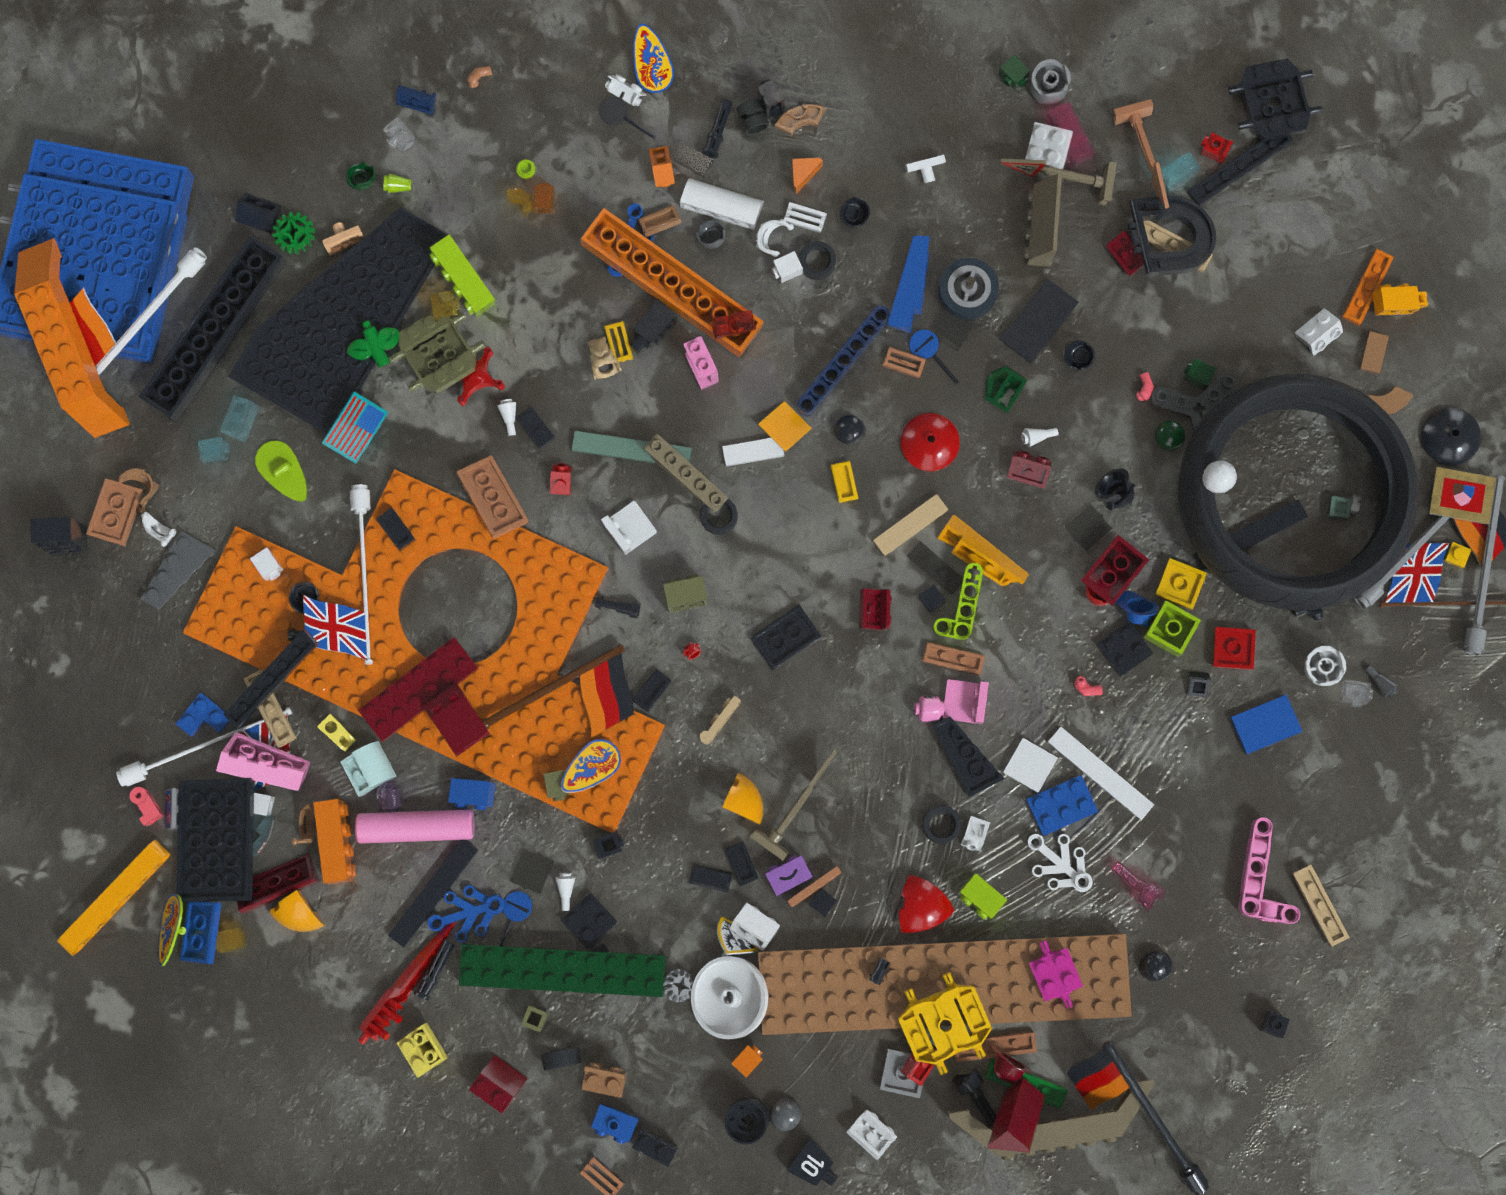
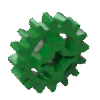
M289 212V217L283 214L282 221L276 220L278 227L273 226V230L277 233L272 234L274 239H277L275 244L280 246L281 251L287 249L288 254L291 255L292 251H295L299 255V250L302 249L303 252H306V246L312 247L310 240H315L312 234L316 230L312 228L313 223L308 221L306 215L301 218L300 212H297L296 216ZM297 222L302 223L305 227L298 226ZM295 228L297 232H295V236L293 238L292 235ZM283 240L290 241L291 245L285 243Z

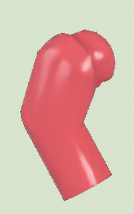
M1149 372L1139 375L1143 385L1141 391L1136 393L1139 401L1148 400L1154 390Z

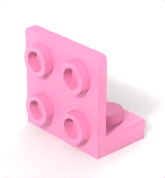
M948 679L944 700V715L942 718L945 719L951 716L954 721L982 725L985 716L989 682L972 683Z

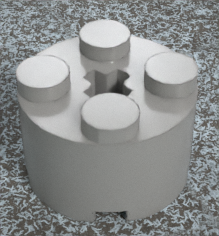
M1054 59L1044 60L1033 70L1029 87L1032 96L1038 103L1055 104L1065 98L1071 81L1068 68Z

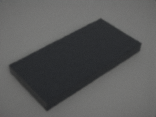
M1047 279L1002 335L1000 341L1031 364L1079 302L1051 280Z

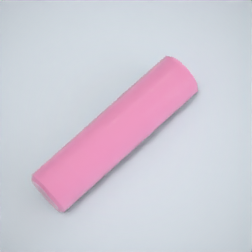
M471 809L359 813L355 818V836L359 844L469 840L474 837L475 832L474 813Z

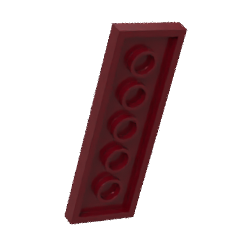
M453 637L358 711L381 742H384L424 712L425 704L456 683L459 685L479 668L456 638Z

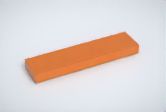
M1377 248L1375 249L1343 313V319L1357 326L1361 325L1373 301L1372 293L1379 289L1394 258L1393 256Z

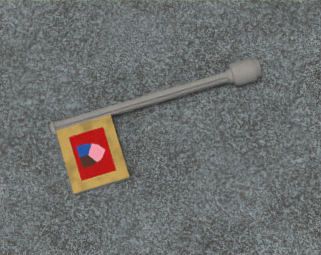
M1436 467L1429 514L1488 525L1473 625H1471V628H1466L1463 646L1465 653L1481 655L1485 647L1487 631L1483 630L1482 621L1503 483L1506 478L1503 475L1489 477Z

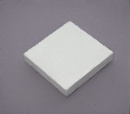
M1022 738L1003 773L1038 793L1058 758Z

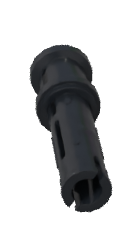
M721 99L712 130L707 134V143L705 148L702 149V154L709 158H718L719 146L724 140L722 134L733 104L726 99Z
M443 939L427 974L422 975V982L418 990L414 991L413 994L430 1002V995L434 987L439 984L437 979L455 947L454 944Z

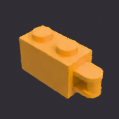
M1390 284L1379 286V289L1372 293L1375 316L1413 314L1420 308L1428 307L1427 292H1418L1417 286L1400 284L1397 287H1391Z

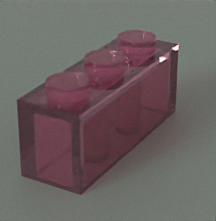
M1070 102L1049 110L1045 119L1047 125L1073 131L1065 162L1069 163L1071 168L1093 159L1095 152Z

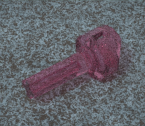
M1119 861L1111 868L1112 871L1140 894L1137 903L1148 912L1153 907L1154 902L1161 900L1166 894V891L1155 881L1147 886Z

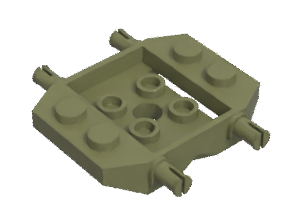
M434 310L399 332L400 349L389 357L393 363L401 358L407 359L418 376L417 380L407 385L411 393L422 386L427 391L438 394L475 371L476 353L486 347L482 341L469 347L457 329V324L467 319L463 311L450 318V316ZM442 330H447L442 334H438L434 339L427 342L426 344L420 345L418 349L414 351L412 350L414 347L423 343L424 341L441 332ZM437 352H444L441 358H434Z

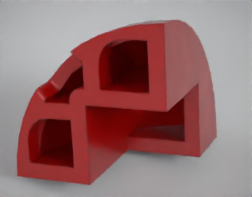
M912 875L908 876L901 894L904 897V907L899 910L901 932L913 933L928 930L941 924L952 915L954 908L947 896L938 887L922 878Z

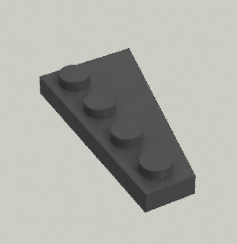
M181 531L140 599L159 610L177 592V589L183 583H186L197 569H200L205 564L204 562L216 550Z

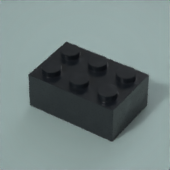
M74 518L30 519L31 543L37 546V548L43 549L44 552H48L49 555H61V552L69 551V554H80L82 550H87V527Z

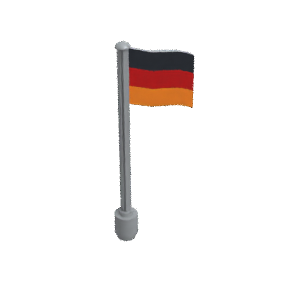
M1500 510L1492 561L1506 547V518ZM1439 516L1399 557L1394 566L1381 580L1354 598L1356 603L1364 609L1368 606L1371 607L1384 594L1383 585L1449 518ZM1452 518L1461 537L1475 555L1480 568H1482L1488 525Z

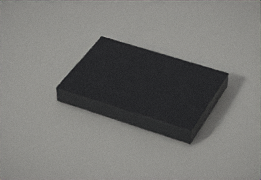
M800 604L750 637L772 671L822 638Z

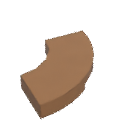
M803 104L802 106L789 109L779 117L774 128L792 135L796 129L802 126H818L826 107L816 104Z
M1395 386L1390 393L1384 396L1369 394L1368 397L1374 400L1388 415H1391L1407 405L1413 394Z

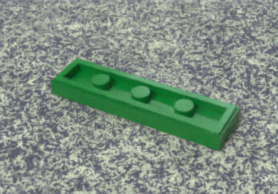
M991 1058L984 1078L1008 1088L1011 1087L1013 1084L997 1076L994 1070L995 1060ZM1026 1072L1020 1079H1026L1045 1096L1044 1103L1061 1109L1068 1092L1067 1089Z

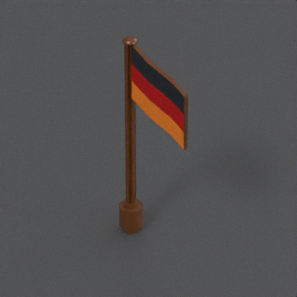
M618 643V646L494 715L481 720L486 728L490 729L491 725L580 676L582 698L591 725V738L595 737L634 714L633 700L624 674L622 653H625L624 646Z

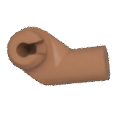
M491 66L475 68L467 76L469 87H478L480 77L492 75Z

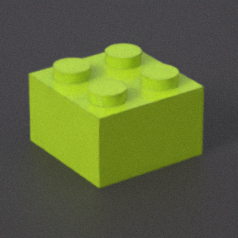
M1165 600L1143 638L1174 656L1180 657L1201 620Z
M976 873L971 876L958 892L960 895L959 900L966 906L972 905L976 909L975 913L983 920L986 918L988 920L992 919L1007 901L1004 896Z

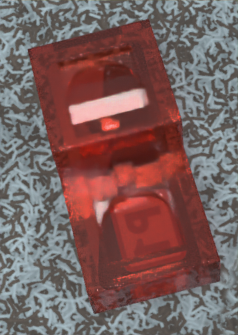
M752 310L736 312L729 316L712 318L710 320L715 339L756 330Z

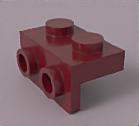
M860 589L859 629L881 631L890 628L892 620L890 615V605L892 603L890 589Z

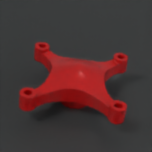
M486 347L482 358L476 361L475 371L462 379L463 392L457 398L461 406H465L468 398L478 389L496 387L499 390H503L505 388L502 380H495L488 373V362L494 354L490 347Z

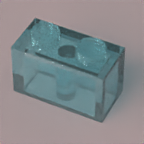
M1190 151L1161 169L1166 194L1198 173L1200 166Z

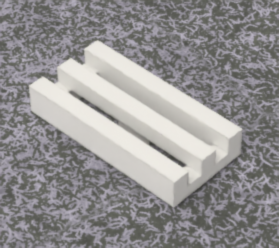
M789 202L784 220L789 224L821 233L827 213ZM792 209L820 217L821 219L792 211ZM791 215L807 221L818 223L819 227L789 217Z

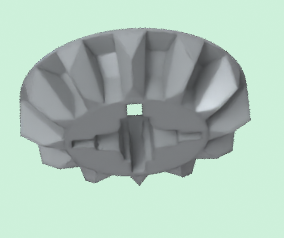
M677 969L671 971L666 976L664 992L668 999L673 1002H683L690 998L694 982L691 974L685 970ZM681 982L685 989H679L678 991V987L673 983Z

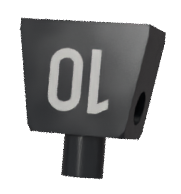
M812 1138L808 1139L787 1168L789 1173L814 1186H817L821 1180L832 1186L838 1178L835 1173L829 1170L834 1162Z

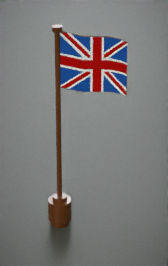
M1425 543L1392 576L1386 600H1380V608H1385V606L1476 605V601L1433 602L1440 584L1444 555L1450 543ZM1407 544L1406 547H1405V549H1404V551H1403V553H1404L1412 544ZM1485 601V605H1506V601Z

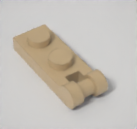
M735 695L732 699L728 698L722 706L724 708L720 715L716 714L712 718L710 729L700 734V740L703 744L707 745L712 742L740 705L741 700Z

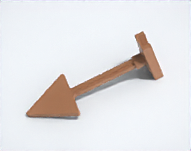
M1152 100L1114 109L1115 116L1112 118L1114 125L1130 121L1131 126L1134 127L1147 166L1152 173L1151 186L1164 208H1169L1159 161L1155 162L1142 126L1143 121L1141 118L1152 115L1154 106Z

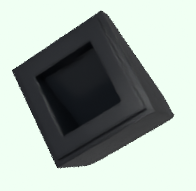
M1189 672L1188 696L1208 697L1211 680L1209 673Z

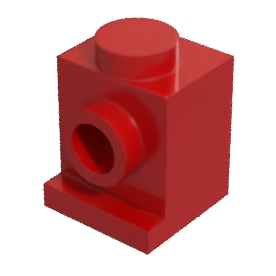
M1211 133L1209 137L1205 136L1201 147H1203L1201 154L1222 164L1233 141Z

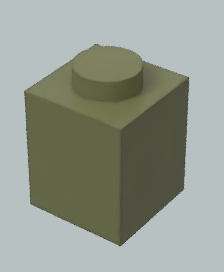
M564 770L544 774L547 796L549 799H553V802L565 800V796H569V793L563 792L561 789L562 778L565 774Z
M529 1005L521 1025L542 1032L550 1012Z

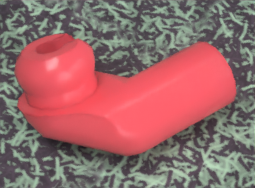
M1078 676L1075 679V688L1083 696L1102 695V685L1090 686L1083 676Z

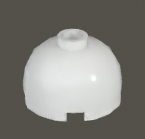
M1320 646L1307 655L1304 670L1307 678L1312 683L1319 686H1331L1338 683L1345 674L1346 661L1340 651L1338 652L1331 646Z

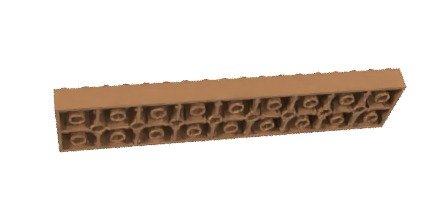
M1126 934L758 952L759 971L764 977L768 989V1006L762 1020V1035L902 1028L898 1017L909 1005L904 991L908 990L909 992V989L912 988L916 999L920 1000L944 990L947 985L942 975L946 974L949 981L947 972L951 973L954 983L973 985L990 1024L1132 1017ZM1045 940H1047L1050 951L1068 948L1083 987L1075 989L1069 994L1074 1006L1070 1007L1066 1000L1069 1007L1065 1009L1061 998L1044 1001L1029 964L1043 955L1038 943L1042 942L1044 949H1046L1043 943ZM880 957L891 964L883 978L884 982L877 985L869 981V974H872ZM955 998L954 1001L965 1025H968L959 1002ZM920 1013L919 1016L921 1018V1021L924 1027H927L922 1014ZM943 1020L940 1026H951V1022Z

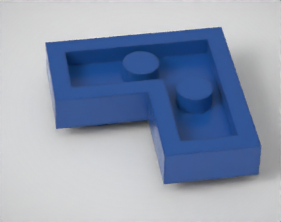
M200 693L176 722V725L193 737L204 722L221 733L230 721L223 715L226 711L203 693Z

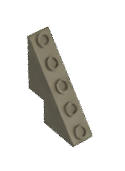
M656 434L644 447L660 468L674 477L682 488L715 513L728 499L721 490L660 435Z

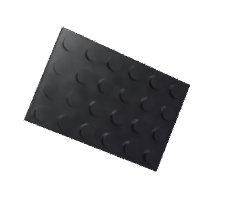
M252 778L179 781L176 894L181 897L182 902L252 901L254 780Z

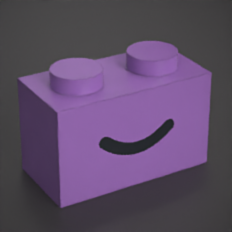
M795 854L785 859L786 864L782 866L775 864L768 868L769 872L765 875L776 896L813 878L802 855L797 857Z

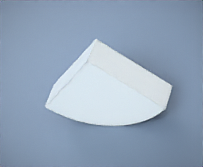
M1355 494L1352 496L1351 514H1356L1361 505L1359 503L1361 497Z

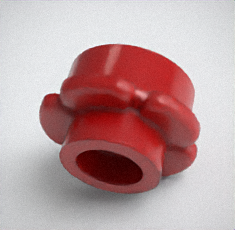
M688 643L684 647L683 655L688 660L697 658L702 652L699 648L700 644Z

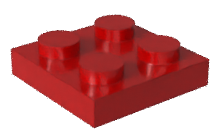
M1215 627L1213 667L1254 670L1256 630Z

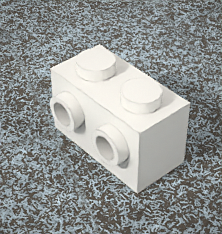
M746 903L734 919L730 930L761 951H764L776 935L780 925L773 918L761 913L757 907Z

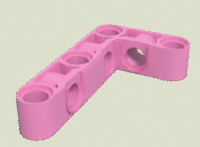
M1267 818L1256 819L1251 824L1246 848L1238 910L1246 917L1257 918L1267 922L1294 924L1300 919V911L1297 907L1262 899L1273 825ZM1259 822H1263L1266 825L1264 833L1260 832L1257 828ZM1254 861L1260 865V870L1257 873L1251 869V864ZM1248 901L1253 904L1254 909L1251 913H1248L1244 908L1245 903ZM1287 909L1292 910L1294 914L1293 919L1290 921L1285 917Z

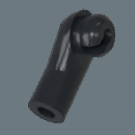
M1321 608L1293 610L1295 617L1309 614L1315 621H1320L1323 618V610Z

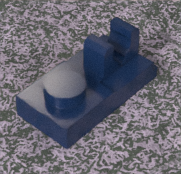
M401 85L398 86L396 105L431 115L434 114L436 93L430 95L426 94V90L419 92L415 89Z

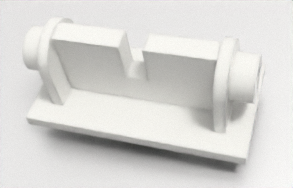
M619 74L615 76L608 75L612 79L611 81L608 80L605 84L608 92L617 97H620L622 92H625L622 98L624 101L632 106L640 105L642 101L640 96H646L642 92L643 88L634 83L632 85L626 83V78Z

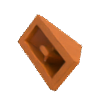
M821 158L792 159L793 188L796 194L823 166Z

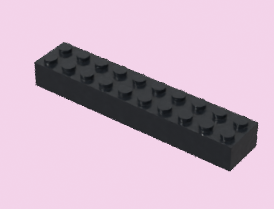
M249 236L138 397L171 420L177 422L287 263L283 256L252 236Z

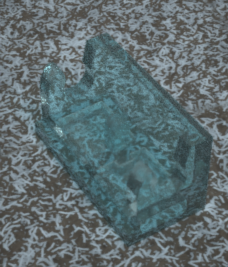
M234 395L219 432L245 443L259 406L251 400Z

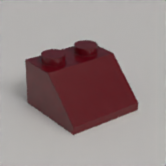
M494 1055L472 1084L469 1091L503 1114L528 1078Z

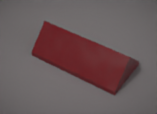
M305 854L253 876L252 901H237L238 911L247 914L287 897L296 890L301 891L320 883L321 881L310 854Z
M1020 1079L1016 1084H1013L1004 1091L988 1143V1149L1030 1153L1045 1096L1026 1079Z

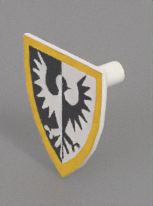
M723 916L720 918L717 925V936L724 950L722 957L731 956L732 954L758 952L757 947L730 930L732 921Z

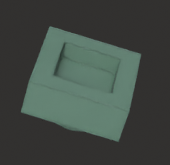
M1331 496L1328 517L1349 519L1352 499Z

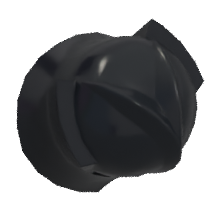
M1118 468L1109 471L1098 481L1095 486V494L1098 498L1103 499V503L1108 510L1122 509L1132 505L1135 484L1130 482L1127 470Z

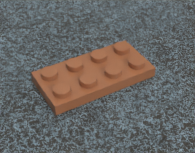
M492 455L456 471L457 477L492 539L498 538L528 523L527 516Z

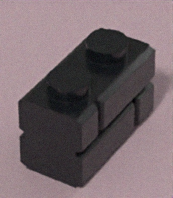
M767 79L762 81L758 87V99L761 102L767 119H771L784 112V95L779 90L776 80Z
M642 1128L632 1148L669 1167L678 1146Z

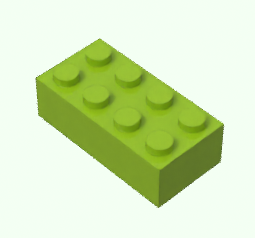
M450 234L430 247L431 254L429 255L436 267L441 266L442 276L447 283H453L454 293L459 299H464V307L470 315L474 314L477 318L496 305L494 297Z

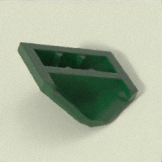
M1007 366L991 372L986 381L985 399L1008 413L1021 395L1028 379Z

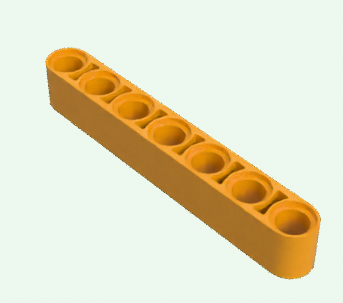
M157 840L152 841L61 935L57 942L71 956L78 953L168 859L170 853Z

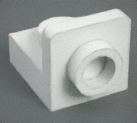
M971 816L961 845L972 851H981L990 822Z

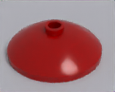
M924 413L914 417L906 424L901 435L900 444L905 459L913 467L922 471L932 472L941 470L952 463L959 450L960 438L956 427L949 419L936 413ZM932 436L935 441L929 442L927 438Z

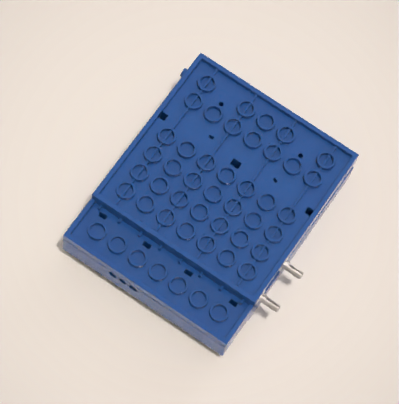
M35 139L27 174H23L21 185H8L10 186L8 190L19 192L13 218L0 217V219L12 221L0 220L1 223L11 225L0 269V335L34 342L14 295L18 253L55 238L62 255L60 258L59 279L69 303L82 288H85L90 302L106 322L117 343L174 277L188 218L186 211L194 181V175L188 167ZM169 296L115 358L154 364Z

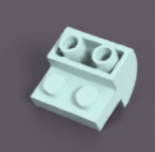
M379 741L352 752V755L341 761L358 797L397 777Z

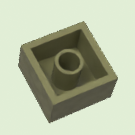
M698 574L687 576L685 580L679 581V578L667 580V583L663 584L670 613L709 605L703 576L699 577Z

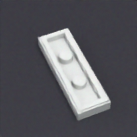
M772 438L722 446L726 467L784 457L783 449Z

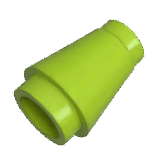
M393 174L384 175L383 191H388V193L411 191V179Z

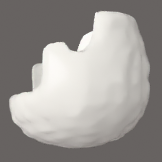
M1219 460L1212 462L1204 470L1203 484L1206 489L1213 493H1225L1236 483V470L1228 461Z

